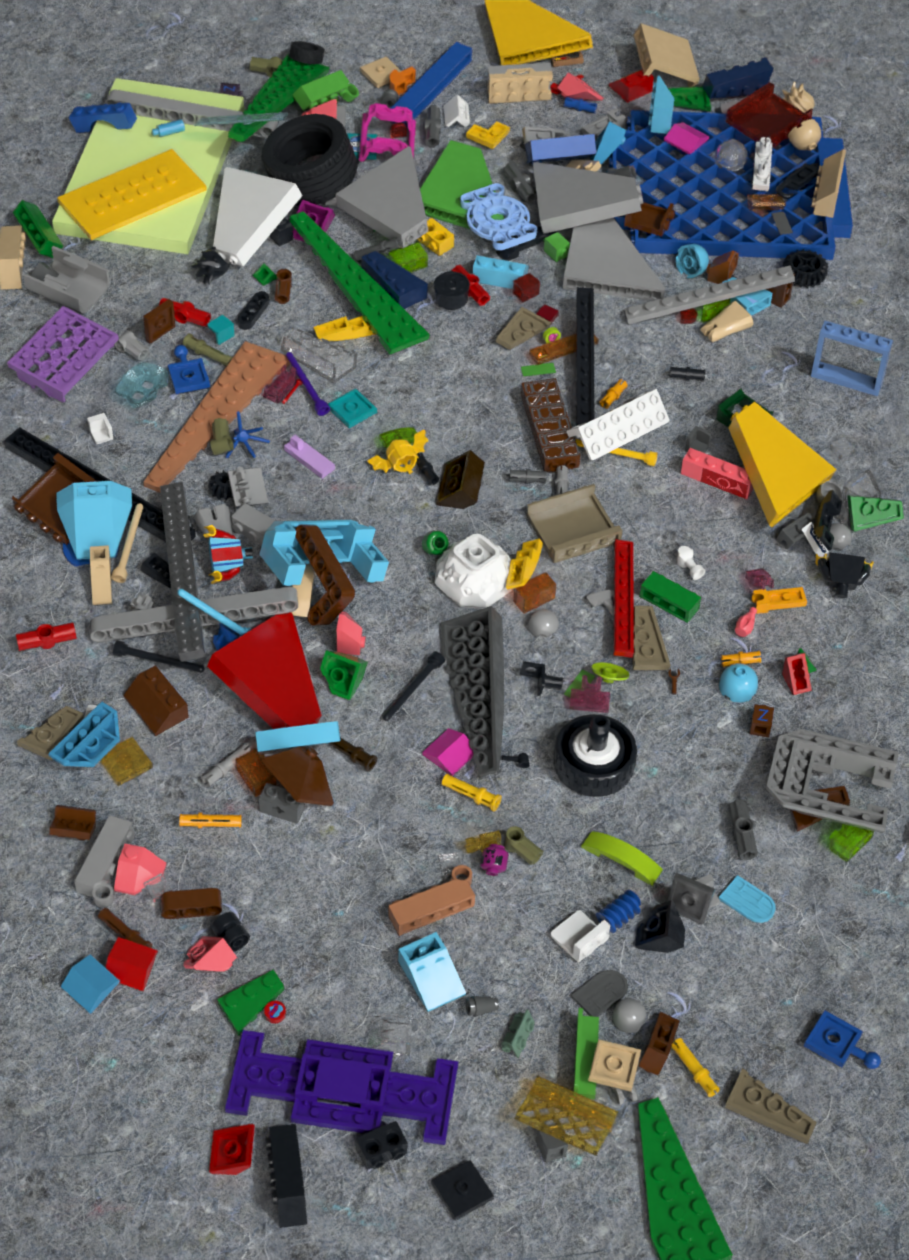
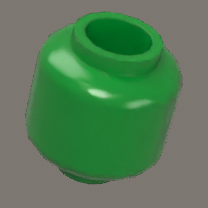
M429 531L422 538V547L430 555H440L449 546L448 537L441 531Z

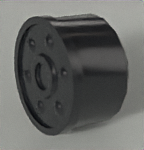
M453 271L438 275L434 281L436 303L440 307L449 310L460 309L468 302L470 289L469 279L465 275Z

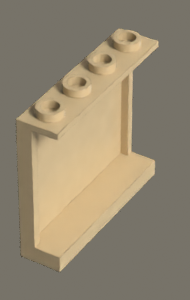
M641 23L633 36L644 75L650 76L653 70L656 69L685 79L689 87H695L700 78L688 39Z

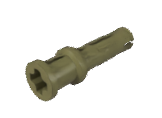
M188 333L183 340L182 345L193 350L195 354H203L226 367L233 359V357L207 345L205 340L193 337L191 333Z

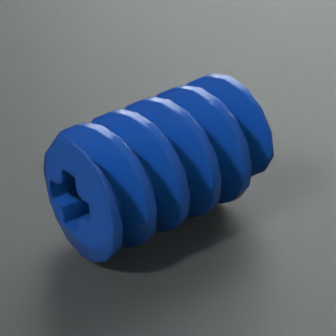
M628 889L624 894L614 899L612 903L606 905V908L597 912L596 918L599 923L605 920L610 924L609 932L615 933L616 928L620 929L622 927V923H628V918L633 919L634 914L638 915L640 913L639 906L641 901L635 892Z

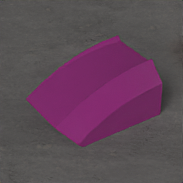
M302 200L297 213L304 211L325 233L335 216L333 209L312 204L305 200ZM293 226L294 239L305 242Z

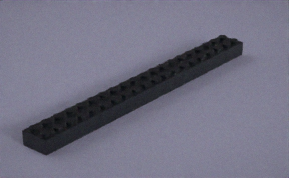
M20 427L4 440L5 447L46 472L55 465L53 457L59 453L97 482L111 481ZM132 493V509L128 520L132 521L136 505L138 503L142 504L143 510L138 526L166 542L163 510ZM189 526L192 541L196 537L195 529Z

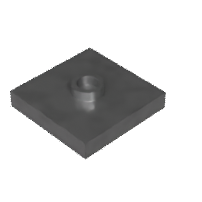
M676 873L667 901H674L680 915L704 924L715 888Z

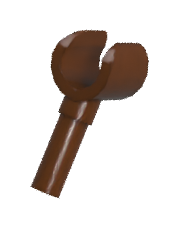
M670 669L668 674L672 682V694L675 695L677 693V679L680 677V670L678 669V675L674 677L671 675Z

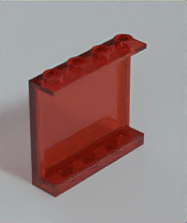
M769 82L727 109L726 123L755 142H760L762 137H765V142L767 137L770 138L773 148L783 140L788 139V135L794 127L799 128L802 126V122L812 119L813 109L811 108L805 113L773 93L775 85Z

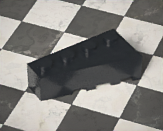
M296 1124L269 1127L270 1136L266 1137L267 1151L271 1150L272 1154H268L269 1168L274 1170V1172H270L271 1186L276 1187V1190L272 1191L273 1205H278L280 1228L307 1225L306 1200Z

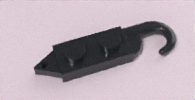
M805 163L786 177V180L776 187L777 195L782 198H791L794 195L793 193L785 194L782 190L785 188L791 190L801 189L817 177L818 163L809 165Z

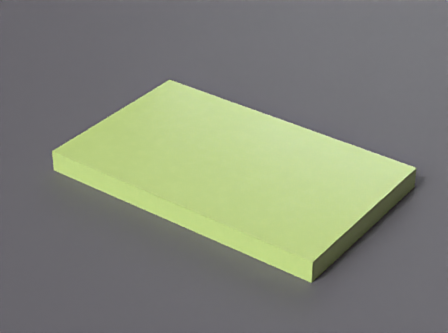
M118 78L115 79L111 90H121L244 112V97ZM136 115L137 120L131 129L117 130L111 123L97 120L65 194L170 149H173L206 184L207 190L93 240L189 254L233 140L228 137L229 132L184 124L185 131L159 137V135H152V129H156L157 125L172 121ZM59 205L52 221L54 232L59 235L89 239Z

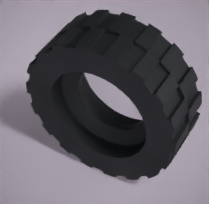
M295 41L291 43L289 57L298 62L321 64L325 50L317 44Z

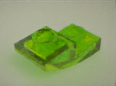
M414 427L398 428L384 432L378 438L384 448H388L390 443L396 439L407 440L411 444L414 443V435L417 431Z

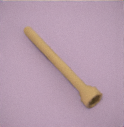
M140 503L135 507L119 565L113 570L111 579L117 583L126 582L128 574L125 568L143 510V505Z

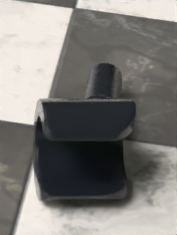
M520 753L518 756L502 755V760L518 762L520 768H528L530 766L529 757L526 753Z

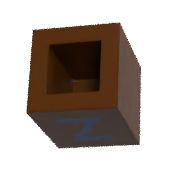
M754 705L750 728L751 735L769 738L774 707Z

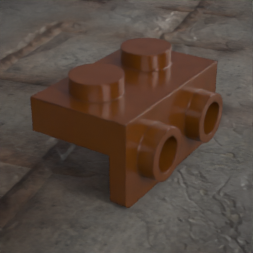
M56 805L55 818L49 828V835L90 840L96 828V810Z

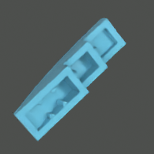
M338 721L255 732L258 752L340 741Z

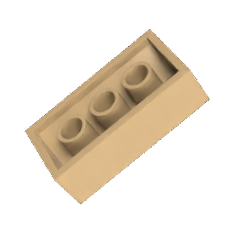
M844 149L824 159L823 166H819L818 175L820 176H817L816 186L819 187H815L812 207L815 208L813 215L831 218L834 216L846 154Z

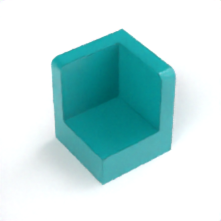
M224 315L217 317L207 324L208 328L216 334V343L218 345L235 336L234 323Z

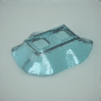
M139 363L122 376L115 389V393L125 398L133 408H137L153 401L157 396V390L167 386L169 383V372L155 364ZM145 382L154 384L151 389L142 387ZM135 393L144 395L141 400L132 398Z

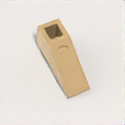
M109 545L90 547V569L93 605L112 604Z

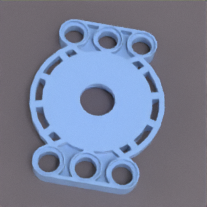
M491 184L461 196V207L468 209V226L476 235L492 240V246L496 250H504L536 238L537 227L529 223L530 215L528 209L520 201L504 196V186L502 184ZM465 200H470V201H472V202L466 203V202H464V201H465ZM494 214L504 215L506 218L503 220H495L491 218V216ZM531 230L533 231V233H527L525 231Z

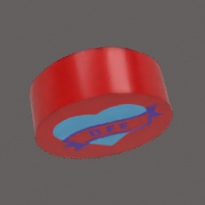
M280 1001L269 1002L264 1008L266 1020L274 1024L282 1022L286 1017L285 1005Z

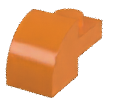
M411 66L401 72H398L396 69L393 70L389 77V89L395 90L398 96L407 92V86L415 82L416 69Z

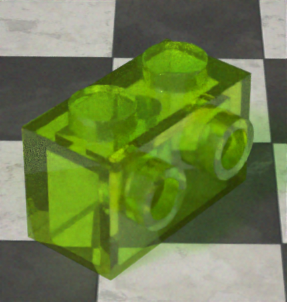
M419 242L389 252V259L410 273L428 267V254Z

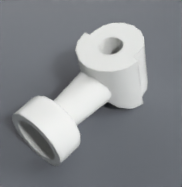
M681 546L678 549L677 565L682 568L688 567L690 569V576L694 580L700 579L705 574V569L694 562L693 549Z

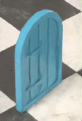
M738 875L719 896L720 901L753 922H767L775 913L773 899Z

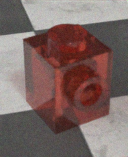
M531 273L513 280V294L522 302L539 295L540 282Z

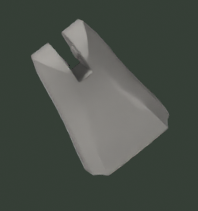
M225 504L213 507V516L210 508L200 509L194 515V520L203 534L209 533L208 529L204 528V526L213 525L216 529L233 535L230 509Z

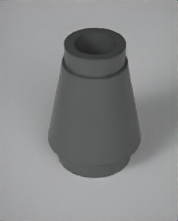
M471 996V998L466 999V1011L469 1016L477 1017L499 1009L497 997Z

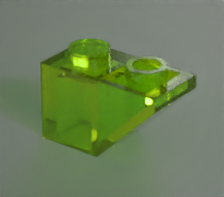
M731 298L703 305L701 322L705 323L717 316L730 304Z

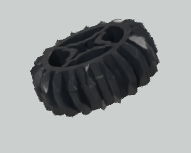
M796 250V252H791L787 255L783 262V267H791L792 272L795 274L794 286L800 285V288L802 286L806 288L809 286L814 288L815 285L820 286V283L824 282L828 274L826 259L822 258V254L817 255L816 251Z

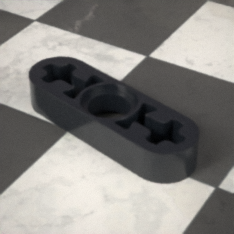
M259 291L254 294L238 316V327L240 329L249 330L254 326L269 305L268 293ZM251 309H257L258 311H257V312H250L249 310H251Z

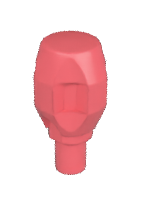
M751 607L749 612L739 617L736 622L735 633L738 636L746 637L753 630L755 614L757 613L755 607Z

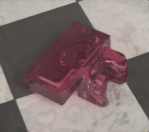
M583 675L581 689L571 688L569 709L609 713L610 692L601 691L602 678L599 676L595 684H589L587 676Z

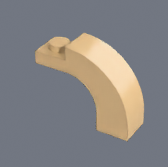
M306 564L301 585H293L298 594V609L292 612L293 616L308 617V612L311 609L313 584L316 577V572L311 564Z

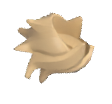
M793 82L791 93L782 90L785 98L780 99L783 102L780 105L790 115L804 116L806 111L813 110L815 106L814 98L803 89V83L797 89L795 86L796 82Z

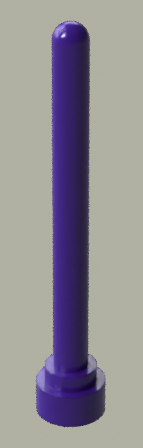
M287 352L286 357L315 403L314 409L319 416L326 415L330 411L328 403L320 399L291 352Z

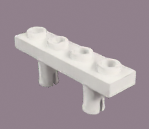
M762 137L760 142L756 141L752 186L754 190L769 191L772 143L768 137L766 142L765 137Z

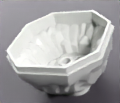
M473 534L466 539L454 542L437 560L435 584L459 607L484 609L513 590H507L506 588L511 559L500 546L495 545L490 539L481 534Z

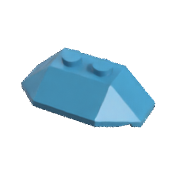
M101 702L48 753L49 757L63 766L94 767L120 741L117 711Z

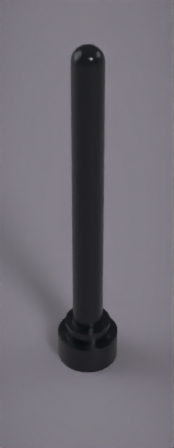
M119 640L115 642L113 648V655L119 657L131 655L200 673L205 669L200 664L188 661L181 662L180 659L128 647L125 642Z
M434 651L428 657V664L385 712L383 715L384 721H389L433 669L440 668L443 665L445 658L441 653Z

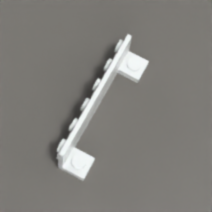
M657 389L644 392L632 398V401L589 422L579 424L566 432L568 437L576 436L581 438L589 460L592 461L668 423L670 420Z

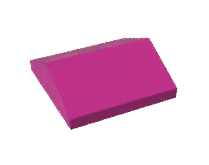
M683 122L674 124L665 136L664 141L690 155L709 139V136Z
M448 728L422 752V755L453 776L473 758L474 753L469 745L470 740L464 733Z

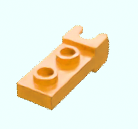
M803 587L770 591L759 589L754 590L751 596V601L756 603V614L768 613L769 610L807 605Z

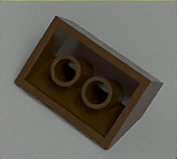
M469 450L444 463L436 505L465 509L477 503L485 462L474 452Z

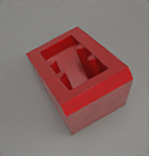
M805 653L785 657L782 675L792 695L812 691Z

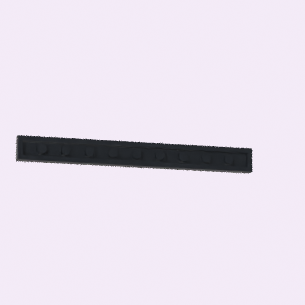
M577 287L576 426L595 419L594 288Z

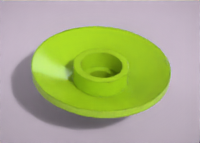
M598 662L594 663L591 667V670L602 677V680L606 683L626 680L630 676L626 669L611 663Z

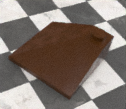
M298 746L262 759L263 764L297 802L326 806L334 804L323 763L313 748Z

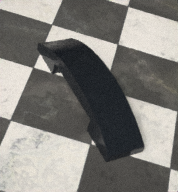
M542 226L537 227L536 238L504 250H496V253L502 260L510 261L519 257L520 251L544 242L546 237L557 232L544 234ZM531 230L525 231L527 233H533V231Z
M833 489L826 494L820 503L814 519L815 533L828 551L832 550L834 536L830 532L833 516L840 514L842 501Z

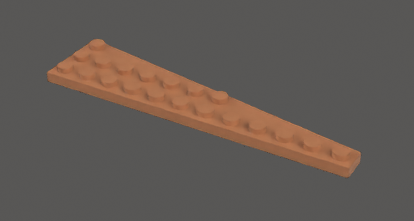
M245 341L144 481V487L160 492V486L168 485L173 481L177 474L185 469V465L190 460L193 461L196 458V454L201 449L204 450L207 447V443L213 439L212 423L218 418L226 419L230 424L237 417V411L241 413L251 403V400L262 392L266 385L273 382L272 379L276 375H280L290 365L286 355Z

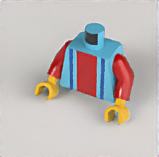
M213 525L204 526V528L208 529L209 533L203 534L205 538L212 537L208 540L212 573L208 575H212L215 579L211 581V584L229 581L240 572V569L243 567V559L253 558L252 547L241 548V541L236 539L234 535L216 529Z

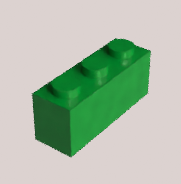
M654 571L642 583L640 589V598L686 623L691 620L700 608V596Z

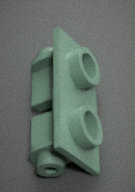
M526 1009L525 1013L519 1012L514 1016L509 1029L515 1033L507 1032L501 1044L504 1052L509 1053L511 1050L517 1058H519L522 1050L525 1048L530 1032L534 1029L535 1021L529 1010Z

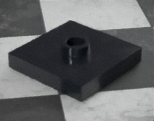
M471 1160L432 1181L434 1189L455 1221L494 1199L493 1193Z

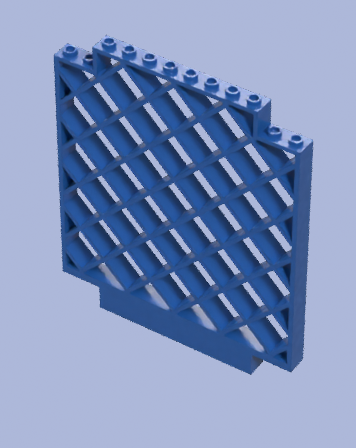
M631 110L630 116H627V126L630 127H627L624 135L626 140L623 145H619L610 155L609 168L617 169L616 160L625 167L633 165L636 169V174L646 180V182L640 185L644 203L668 209L670 203L674 205L679 203L688 209L683 214L675 211L674 219L670 220L668 231L665 230L663 236L644 232L648 235L647 238H638L637 229L624 226L625 215L613 217L622 230H630V235H633L631 236V242L639 253L678 255L680 247L687 244H697L706 250L708 256H721L733 250L739 253V257L786 258L791 252L804 249L805 251H816L817 255L822 254V258L826 260H833L836 248L835 238L851 237L853 222L845 159L833 218L813 215L815 208L812 207L813 199L811 198L814 197L815 187H819L816 186L817 177L805 185L807 188L803 191L783 189L782 192L785 194H794L791 198H786L788 201L784 204H780L771 198L776 194V187L805 163L808 165L818 163L817 170L819 171V166H823L824 159L844 149L843 138H823L821 117L673 111L671 126L684 122L709 136V139L689 155L665 142L664 138L667 134L651 132V125H648L650 111ZM814 119L821 129V138L815 151L795 148L788 138L789 134L785 131H791L794 127L799 128L802 126V122ZM634 125H640L643 129L636 132ZM707 128H718L722 132L715 135L707 130ZM757 129L761 134L755 137L746 130ZM656 136L664 141V143L656 146L649 139ZM762 137H765V142L768 137L771 141L774 140L783 146L779 150L772 148L771 169L776 166L785 174L778 177L770 172L769 191L752 189L753 185L750 184L753 181L754 160L748 156L755 152L756 141L760 142ZM735 139L743 144V146L736 149L727 142ZM637 148L645 155L638 159L629 152ZM676 149L684 157L677 160L669 153ZM716 151L725 158L718 162L710 157L709 154ZM795 154L804 161L798 165L788 157ZM657 162L666 169L658 173L649 166ZM696 163L704 168L705 171L698 174L689 167ZM737 165L746 172L739 176L731 171L730 168ZM678 176L687 183L678 187L670 180ZM717 177L726 185L718 188L710 181ZM659 189L667 196L659 200L650 193ZM698 190L706 195L707 198L700 202L690 194ZM738 191L748 199L740 203L731 195ZM719 204L729 212L721 216L712 208ZM760 206L769 214L762 218L752 210ZM799 207L810 215L803 219L792 211ZM784 212L793 233L781 235L778 228L774 226L775 221L772 213ZM700 217L710 225L701 229L692 221ZM741 219L750 227L743 231L732 223ZM819 222L823 224V232L815 227ZM680 230L690 238L678 240L672 235ZM721 232L731 240L718 241L713 236ZM761 233L772 241L770 243H761L754 238ZM803 235L813 243L801 244L795 239Z

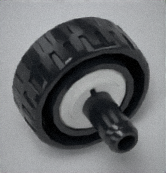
M589 714L574 718L561 728L554 746L553 764L558 778L569 789L585 796H607L623 789L633 776L637 760V745L631 731L624 724L609 716Z

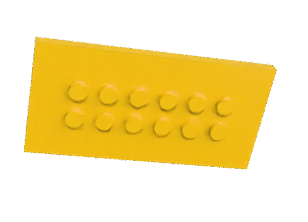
M170 149L57 197V200L89 239L93 240L202 193L207 188L206 184L173 149Z

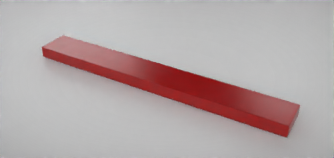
M615 539L613 655L632 658L634 655L633 542Z

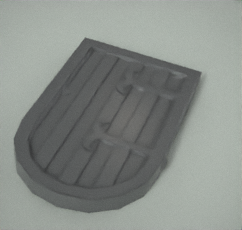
M605 970L575 991L571 997L590 1016L599 1017L626 995L628 989L627 979L618 971Z

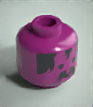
M489 844V847L483 849L480 866L486 871L487 875L498 876V873H503L507 869L509 854L505 847L498 844Z

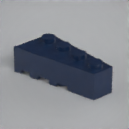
M764 57L758 62L750 61L748 65L741 67L736 65L727 71L723 69L706 74L702 87L709 99L765 94L774 68L768 59Z
M377 251L361 257V268L404 309L427 299L428 283Z

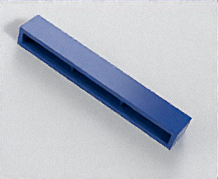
M459 42L449 47L448 51L441 55L440 59L390 108L394 109L396 106L406 107L412 111V118L415 120L472 61V48ZM408 121L392 122L404 128L408 127Z

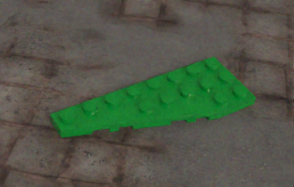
M659 1097L639 1103L638 1117L641 1132L650 1241L658 1259H732L733 1254Z

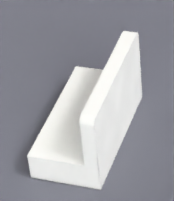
M456 95L443 106L445 125L447 127L456 121L464 127L470 124L468 103L460 96Z

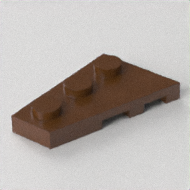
M845 786L815 790L827 793V801L850 806V799ZM790 810L797 832L823 820Z

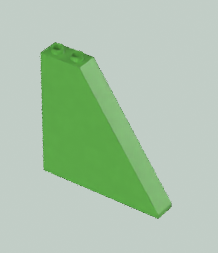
M450 140L420 188L426 216L470 229L467 223L468 209L461 207V196L493 184L480 148ZM465 200L464 202L470 203V202H472V201H470V200ZM501 214L491 216L495 220L505 219L504 215Z

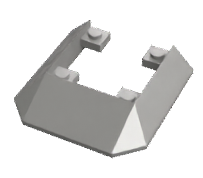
M798 729L778 736L766 790L783 807L790 810L884 833L888 808L868 804L867 810L827 801V793L810 790L808 787L812 770L832 774L833 768L872 777L871 784L891 789L899 752L805 729Z

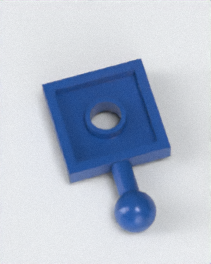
M176 346L174 354L180 359V362L168 364V371L175 394L210 388V381L202 358L187 361L188 349L186 346Z
M824 1010L804 1043V1047L843 1068L850 1054L862 1059L865 1066L869 1069H876L881 1064V1057L878 1053H867L856 1047L863 1034L862 1030ZM834 1035L838 1037L839 1042H831L828 1036Z

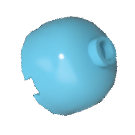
M687 244L678 249L679 253L675 258L676 266L681 274L684 272L688 275L686 278L698 277L706 271L709 257L702 246Z
M736 663L730 665L721 674L719 680L720 692L724 697L726 695L733 702L742 703L751 700L758 689L756 672L746 664Z

